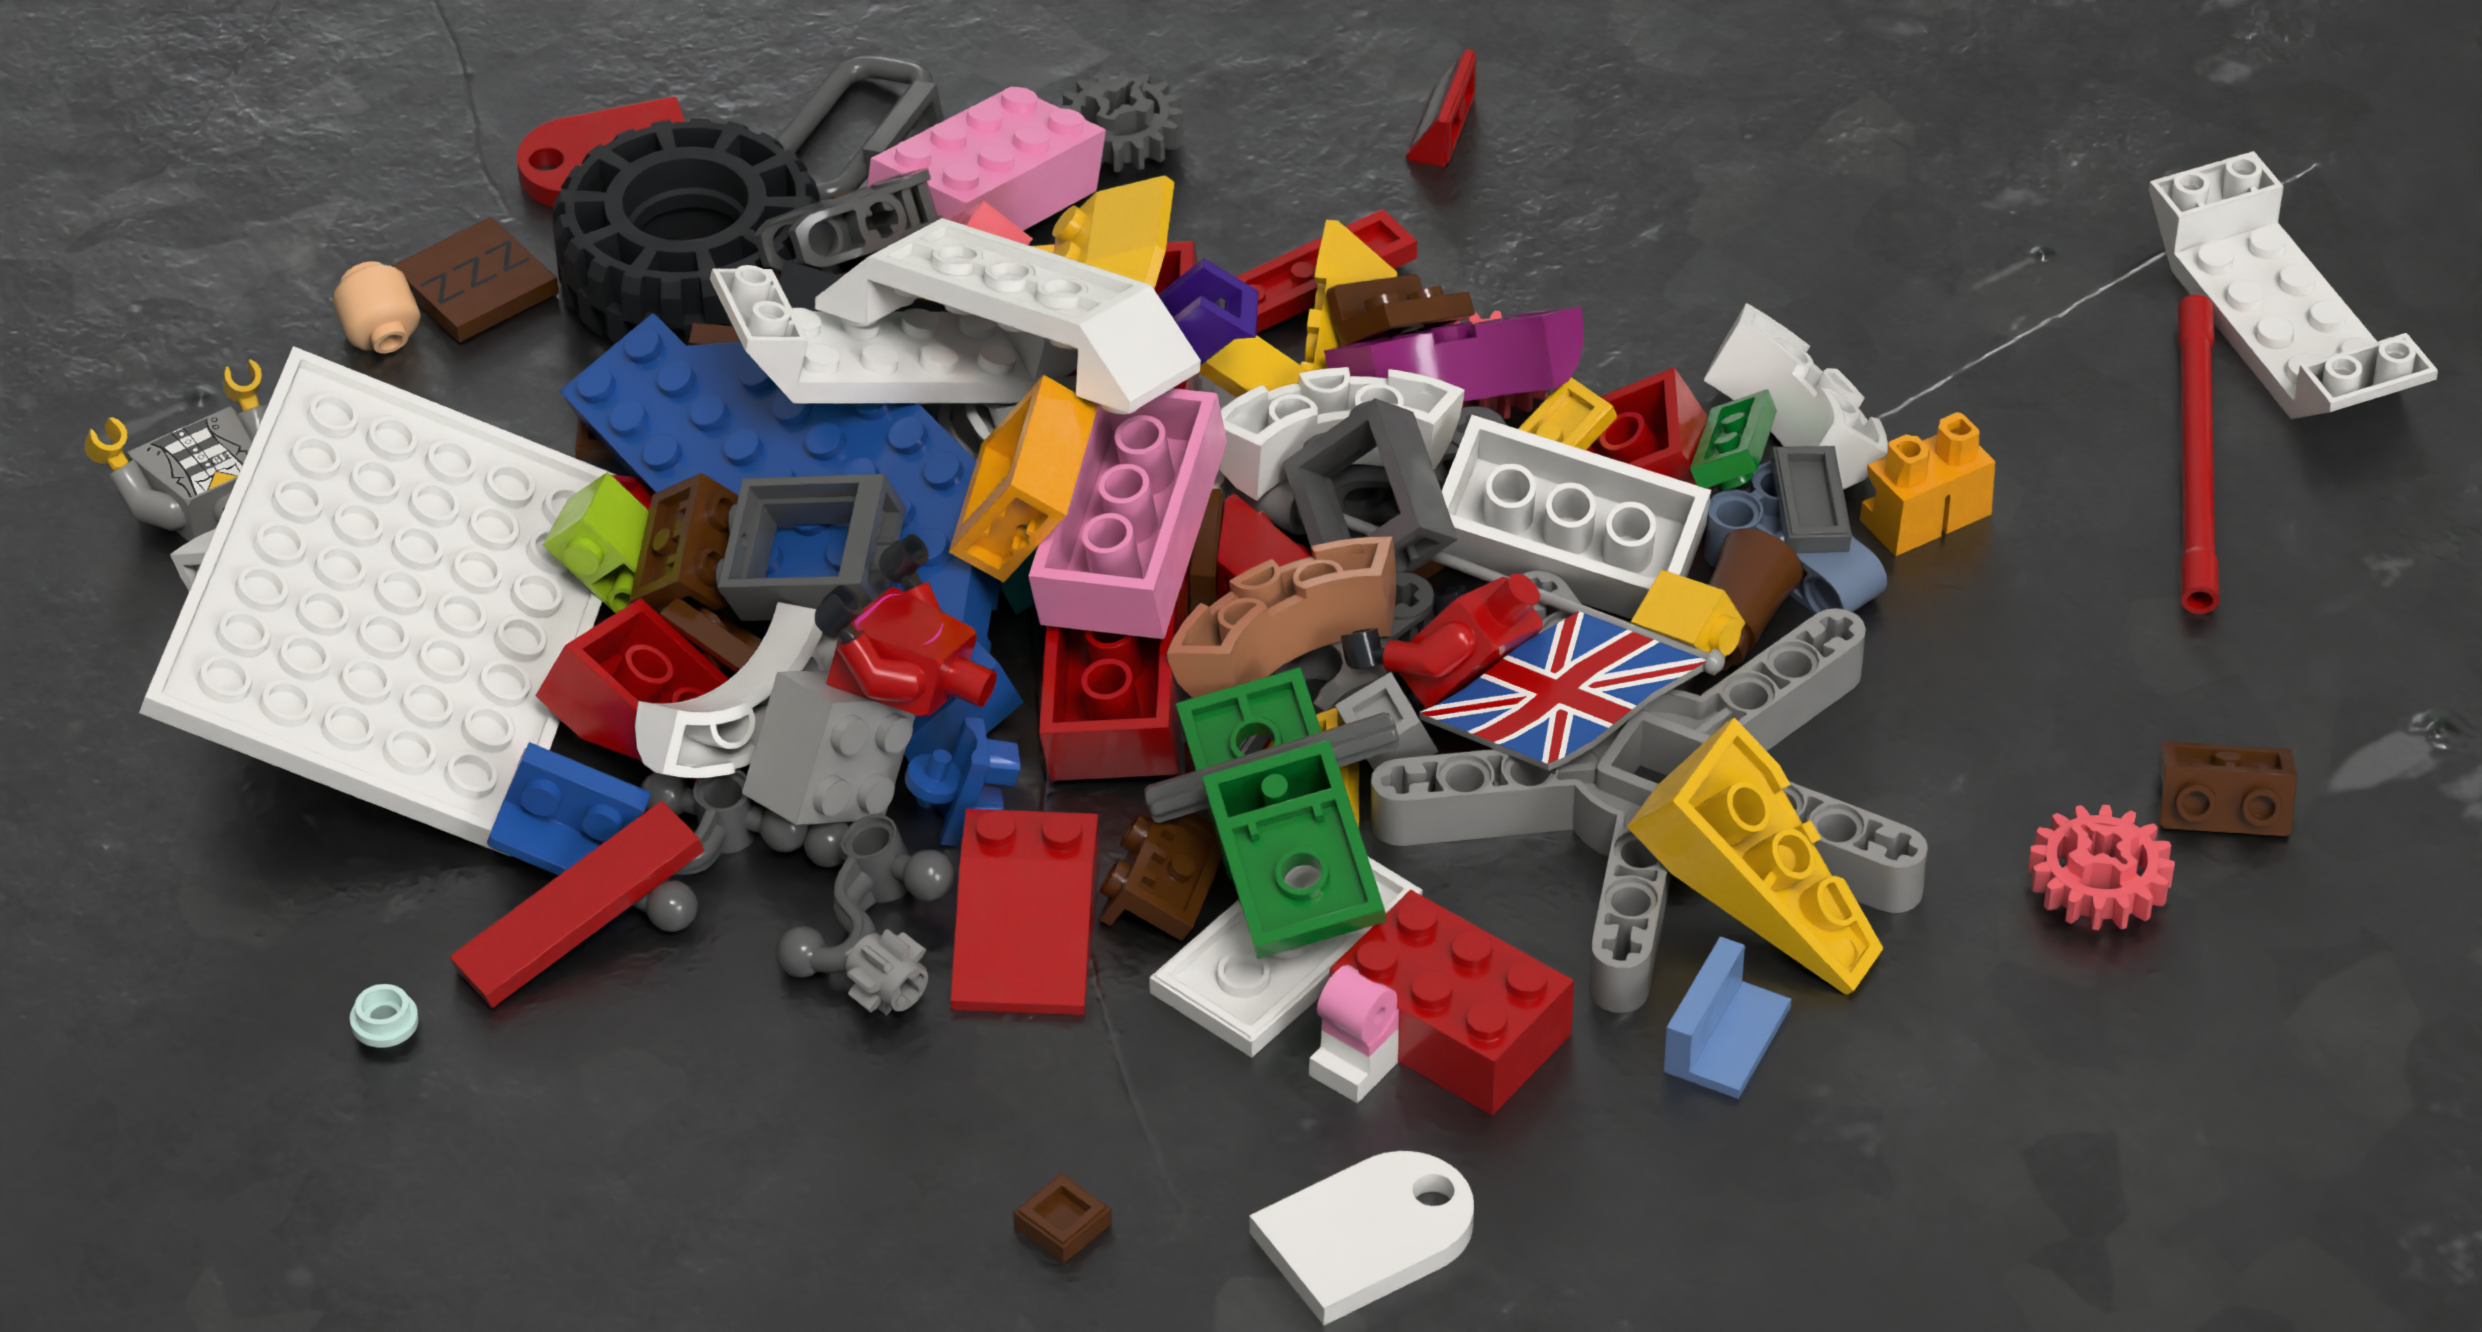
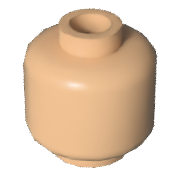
M364 262L346 271L341 278L340 284L336 287L332 299L348 341L360 350L390 353L400 349L406 344L408 337L417 329L421 317L405 275L397 268L383 265L380 262Z

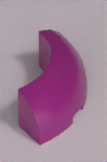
M1581 306L1522 313L1510 315L1507 318L1493 319L1474 324L1470 321L1423 329V332L1362 341L1324 350L1328 369L1348 367L1350 376L1388 378V369L1420 374L1464 389L1463 402L1556 389L1569 381L1579 365L1584 343Z

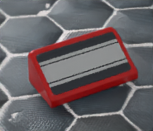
M1466 49L1432 88L1405 154L1407 160L1442 167L1449 163L1476 95L1477 55H1475L1474 50Z

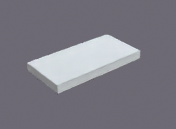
M1368 857L1385 913L1410 889L1420 895L1423 894L1421 888ZM1301 865L1291 869L1284 881L1293 888L1305 889L1317 883L1321 872L1315 867ZM1238 900L1149 977L1150 994L1252 1058L1320 997L1323 988L1329 980L1330 968L1372 926L1257 959Z

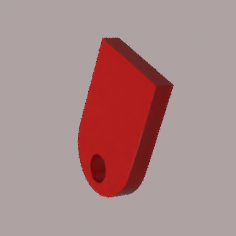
M676 96L564 117L540 125L522 140L517 151L518 174L522 188L534 200L553 207L555 199L561 191V186L575 165L581 166L586 154L599 144L605 146L612 142L617 134L632 128L637 131L651 127L653 122L671 120V123L685 122ZM543 166H557V168L552 170H538V168Z

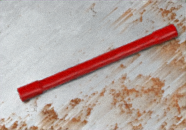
M2194 294L2184 297L2177 307L2182 393L2184 555L2181 559V604L2184 609L2191 613L2206 614L2216 609L2219 604V562L2215 555L2212 403L2214 305L2206 296Z

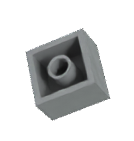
M830 670L777 672L742 794L795 825L855 822L866 816H885L894 796L895 782L906 746L913 733V723L916 715L826 684Z

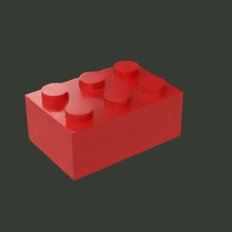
M1410 889L1386 913L1387 922L1373 925L1330 968L1329 979L1339 968L1350 965L1368 980L1381 983L1394 990L1397 995V1009L1399 1010L1398 1062L1493 1116L1572 1034L1574 980Z

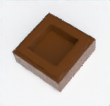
M1060 1173L1013 1212L1014 1228L1064 1264L1112 1224V1211L1109 1206L1066 1175Z

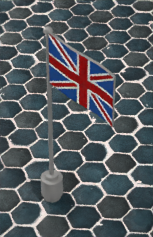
M1288 479L1274 486L1257 501L1238 490L1235 486L1233 487V494L1239 496L1254 510L1265 513L1276 528L1297 536L1306 534ZM1343 513L1348 529L1368 536L1379 528L1376 525ZM1443 551L1429 559L1489 583L1503 576L1509 578V576ZM1537 587L1540 594L1539 602L1572 615L1522 643L1462 691L1433 707L1419 712V718L1550 771L1597 746L1659 696L1703 671L1708 674L1718 673L1724 667L1725 659L1722 652L1718 649H1713L1710 653Z

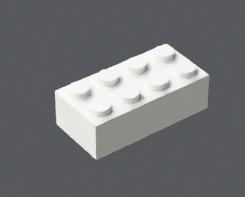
M1471 415L1442 489L1458 540L1442 551L1509 577L1515 573L1524 574L1525 572L1535 570L1549 571L1558 575L1566 582L1580 603L1632 619L1661 569L1687 578L1707 524L1711 490Z

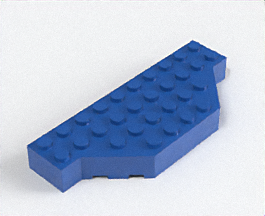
M654 313L559 391L580 421L589 429L590 433L605 446L613 458L631 477H638L653 494L699 473L705 474L739 495L743 478L885 474L906 507L899 541H902L909 534H915L924 542L928 549V561L916 571L922 584L929 581L942 612L974 628L977 639L971 661L997 673L993 692L983 707H977L952 696L930 716H915L913 733L902 759L907 766L914 757L921 754H933L937 749L946 750L951 754L964 717L984 719L987 734L1024 703L1000 664L990 655L991 642L987 634L991 610H997L1001 581L949 553L977 460L919 403H792L745 351L741 342L686 346ZM850 523L777 525L765 578L839 576ZM890 582V587L894 586L904 591L901 583Z

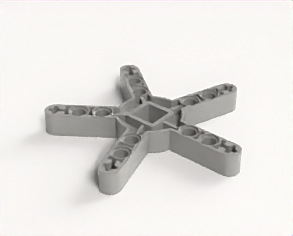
M1541 570L1522 574L1528 577L1536 587L1581 604L1566 582L1558 575ZM1538 602L1533 607L1543 622V629L1538 634L1572 615L1541 602ZM1838 608L1823 610L1806 620L1701 696L1672 689L1651 701L1597 746L1550 771L1495 749L1397 758L1385 761L1376 767L1371 777L1370 828L1374 836L1380 841L1395 846L1573 830L1590 848L1608 858L1591 945L1590 997L1600 1008L1613 1013H1628L1637 1010L1646 1002L1649 996L1672 874L1627 828V825L1658 785V783L1634 775L1639 766H1643L1668 776L1719 728L1734 717L1768 751L1850 692L1860 682L1866 634L1864 622L1857 614L1848 610ZM1789 781L1791 785L1783 790L1802 824L1809 820L1812 821L1821 837V840L1814 843L1831 875L1845 879L1857 902L1890 913L1906 912L1915 908L1921 902L1928 846L1926 839L1920 832Z

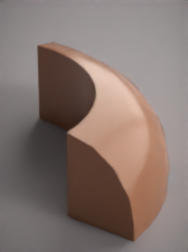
M1393 536L1345 539L1311 546L1312 557L1294 561L1280 567L1273 559H1270L1229 580L1230 592L1210 607L1200 603L1185 619L1173 637L1167 651V658L1176 682L1192 698L1268 677L1291 660L1315 649L1342 642V635L1352 634L1357 630L1378 628L1379 637L1391 636L1396 602V562Z

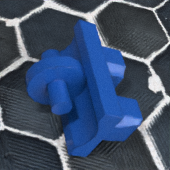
M964 717L951 754L946 750L937 749L933 754H921L911 760L905 773V783L907 788L916 796V802L921 807L931 808L935 805L943 814L945 823L939 836L941 845L960 847L963 838L966 809L1003 810L1004 803L1001 788L983 785L984 783L1006 786L1015 785L1021 767L1017 743L987 739L984 719Z

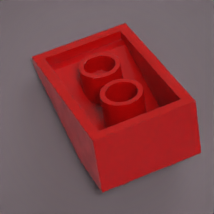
M1675 367L1600 396L1614 407L1617 418L1586 451L1697 486L1690 467L1707 422V414ZM1713 487L1706 488L1711 490L1710 499L1713 497Z
M640 598L567 643L535 696L581 739L642 761L637 749L635 732L638 701L667 704L683 702L711 692L728 681L729 678Z
M966 809L959 866L950 1000L951 1010L1085 1015L1100 870L1098 814Z

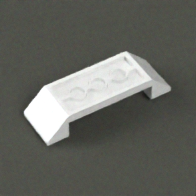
M2254 151L2150 181L2149 193L2171 271L2190 295H2203L2212 301L2214 305L2215 326L2290 419L2329 413L2437 380V368L2407 333L2376 341L2280 226L2278 219L2284 186Z
M944 218L870 255L815 297V309L838 316L842 323L854 327L871 326L878 319L901 307L908 306L915 299L922 297L945 305V309L951 313L959 315L974 314L997 322L998 327L1003 330L1028 332L1050 339V343L1057 348L1067 350L1078 349L1076 396L1099 403L1103 410L1114 414L1133 413L1141 406L1163 393L1171 391L1175 386L1200 372V358L1150 284Z
M744 265L737 269H712L710 281L745 351L792 403H1018L1043 375L1049 378L1066 377L1077 369L1078 352L1076 349L1057 348L1050 343V339L1028 332L1003 330L998 327L997 322L974 314L959 315L951 312H929L913 308L904 312H891L878 319L871 326L854 327L842 323L840 317L823 311L792 308L772 269Z

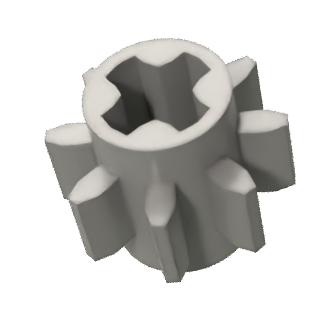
M887 929L882 936L878 933L866 935L853 947L846 961L847 976L855 982L848 995L870 1013L875 1009H879L887 1015L892 1009L904 1011L910 1008L921 997L928 983L927 968L918 962L923 957L926 949L904 932L896 936Z

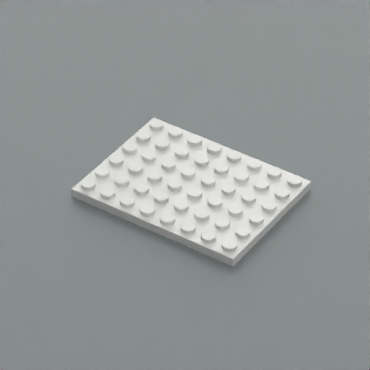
M293 346L139 713L511 857V855L489 847L487 839L524 749L531 742L550 750L560 719L535 695L564 646L593 628L602 603L586 585L543 546V543L567 499L608 471Z

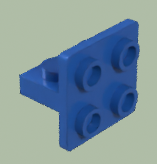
M529 742L519 760L487 839V844L498 851L554 874L561 875L644 813L651 792Z

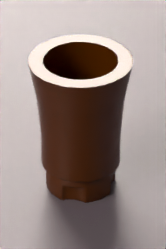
M1744 528L1727 534L1722 542L1715 569L1708 585L1726 592L1745 621L1738 645L1732 653L1725 657V664L1722 668L1725 671L1731 665H1740L1746 654L1755 647L1763 630L1780 605L1803 579V567L1797 554L1785 542L1761 530Z

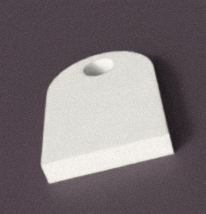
M1393 1151L1370 1157L1250 1215V1234L1323 1326L1441 1269L1455 1260L1466 1248L1472 1235L1474 1200L1465 1178L1447 1162L1425 1153ZM1439 1192L1448 1196L1451 1200L1443 1205L1429 1206L1419 1202L1416 1198L1423 1193Z

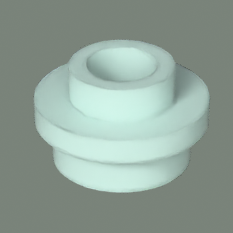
M379 984L365 989L357 997L350 1013V1024L354 1036L360 1042L372 1047H390L402 1043L415 1032L419 1020L414 1001L407 996L404 990L390 984Z

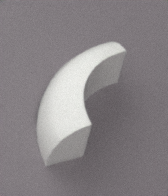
M1746 303L1719 348L1703 381L1733 400L1768 389L1777 409L1770 432L1779 440L1783 447L1835 446L1843 489L1864 481L1869 476L1867 465L1884 458L1888 453L1887 436L1881 421L1874 417H1870L1869 420L1866 419L1859 409L1865 398L1838 369L1826 368L1822 371L1806 353L1810 345L1766 314Z
M1348 367L1299 373L1298 383L1276 388L1269 392L1264 385H1261L1237 397L1221 408L1227 444L1219 470L1238 490L1257 501L1274 486L1288 479L1282 462L1301 450L1309 438L1327 432L1346 419L1354 407L1363 402L1371 401L1374 398L1414 412L1429 458L1435 470L1453 438L1460 419L1465 390L1420 374L1388 369V378L1350 376ZM1375 447L1352 463L1384 466L1378 447Z
M778 602L771 624L758 649L749 661L724 684L702 696L683 702L667 704L638 701L635 722L636 743L644 765L655 773L683 778H709L736 773L735 769L749 765L777 672L830 670L838 641L837 635L831 637L818 629L814 617L816 609Z

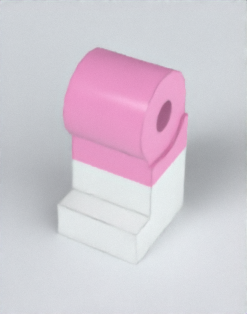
M1345 965L1331 976L1318 1000L1317 1014L1322 1017L1321 1047L1309 1058V1076L1358 1104L1398 1063L1399 1010L1397 1009V995L1394 990L1381 983L1368 980L1361 976L1357 969L1350 965Z

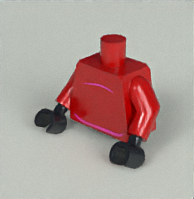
M909 534L902 541L896 540L883 551L879 559L881 573L890 581L901 583L904 591L892 586L863 609L859 598L849 587L838 585L823 598L822 603L816 608L814 617L818 629L828 636L835 637L837 635L838 637L826 684L917 716H930L952 696L981 708L987 703L993 692L997 673L971 661L977 639L974 628L942 612L929 581L922 584L916 571L928 561L929 553L924 542L915 534Z
M1519 573L1512 574L1509 578L1503 576L1468 593L1465 585L1449 586L1445 588V595H1434L1432 609L1435 618L1410 642L1390 640L1385 648H1381L1378 628L1361 629L1354 631L1352 634L1342 635L1341 641L1346 664L1351 669H1362L1383 664L1386 671L1399 673L1424 707L1428 709L1468 687L1514 649L1536 636L1543 629L1542 619L1533 608L1539 602V590L1528 577Z

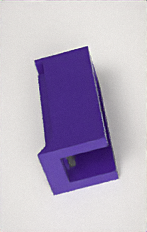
M1205 258L1158 294L1200 358V366L1234 339L1256 338L1259 291Z

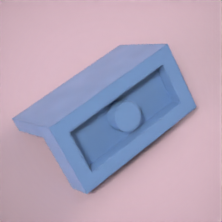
M1720 936L1666 1028L1664 1072L1739 1099L1789 1012L1792 999L1743 982L1745 945Z

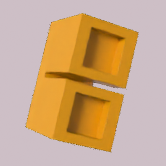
M1956 412L1940 419L1937 435L1923 441L1918 436L1908 434L1889 441L1887 456L1867 465L1869 479L1876 489V494L1874 497L1862 501L1860 521L1895 557L1941 537L1942 530L1945 534H1948L1992 514L1995 460L1979 445V429L1962 413Z

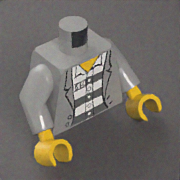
M248 360V373L253 381L248 386H240L234 383L229 367L227 366L223 379L224 392L232 401L240 403L242 412L237 414L231 406L128 451V460L122 451L127 440V430L122 422L111 417L108 418L104 426L107 436L114 443L113 445L102 443L94 430L90 429L85 440L87 456L94 462L110 466L113 472L108 477L133 517L139 522L169 531L175 530L187 541H191L217 528L267 409V405L260 406L257 398L262 373L255 361Z

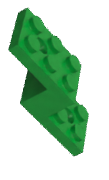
M1301 667L1175 703L1195 771L1245 756L1239 750V747L1246 738L1253 735H1264L1274 741V747L1321 732ZM1330 739L1202 776L1209 817L1229 881L1233 880L1257 959L1387 922L1385 908ZM1301 865L1315 867L1321 872L1317 883L1305 889L1293 888L1284 881L1291 869Z

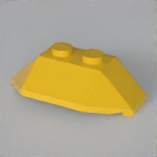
M1166 175L1098 191L1080 208L1071 206L1062 214L1054 226L1052 235L1055 237L1053 254L1150 284L1155 289L1166 252L1175 182Z

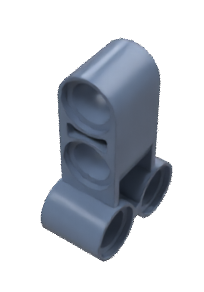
M1771 461L1759 465L1758 471L1753 472L1754 476L1751 479L1750 493L1736 489L1724 490L1715 494L1710 499L1704 534L1703 555L1711 567L1715 568L1724 538L1734 530L1744 528L1757 529L1772 534L1785 542ZM1853 537L1849 552L1796 553L1802 563L1803 579L1790 596L1814 614L1834 608L1848 610L1853 613L1886 589L1887 575L1882 563L1870 549Z

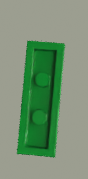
M1768 389L1711 408L1690 467L1697 486L1709 488L1718 485L1719 490H1728L1738 487L1753 478V472L1758 471L1777 412Z

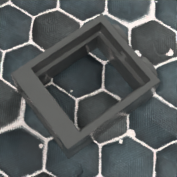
M1374 398L1371 401L1363 402L1354 407L1346 419L1327 432L1309 438L1301 450L1282 463L1310 545L1314 546L1351 539L1331 478L1375 447H1378L1400 514L1366 537L1393 536L1396 573H1409L1457 541L1458 537L1414 412Z
M885 474L743 478L737 504H734L729 512L730 536L725 558L720 559L716 569L718 591L725 597L741 621L772 620L778 602L816 609L822 603L823 598L838 585L849 587L859 598L864 609L890 587L891 581L880 571L879 559L885 549L896 540H900L906 507ZM850 523L839 576L765 578L777 525Z

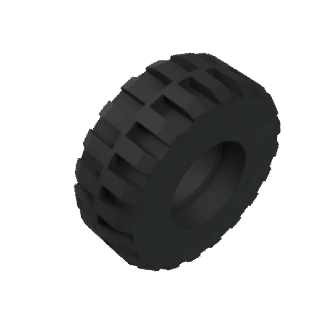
M690 118V122L671 123V120L651 123V127L637 131L632 128L619 133L612 142L605 146L599 144L588 152L581 166H574L563 182L561 191L555 199L552 212L558 276L559 282L562 284L563 296L569 307L580 316V320L600 337L604 334L607 335L614 344L654 313L686 346H689L693 323L733 326L710 281L712 269H737L744 265L766 269L763 268L754 234L766 220L819 202L820 195L817 184L808 174L807 167L790 149L784 151V147L777 139L764 132L760 134L754 133L746 125L730 121L727 124L713 123L707 118ZM784 225L775 233L773 245L777 255L788 261L796 258V254L788 234L791 226ZM686 235H708V237L694 240H668Z

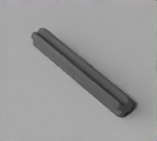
M1389 713L1376 714L1148 785L1144 789L1145 802L1153 821L1162 823L1208 808L1202 776L1329 739L1338 767L1395 750L1399 746V735L1396 725Z

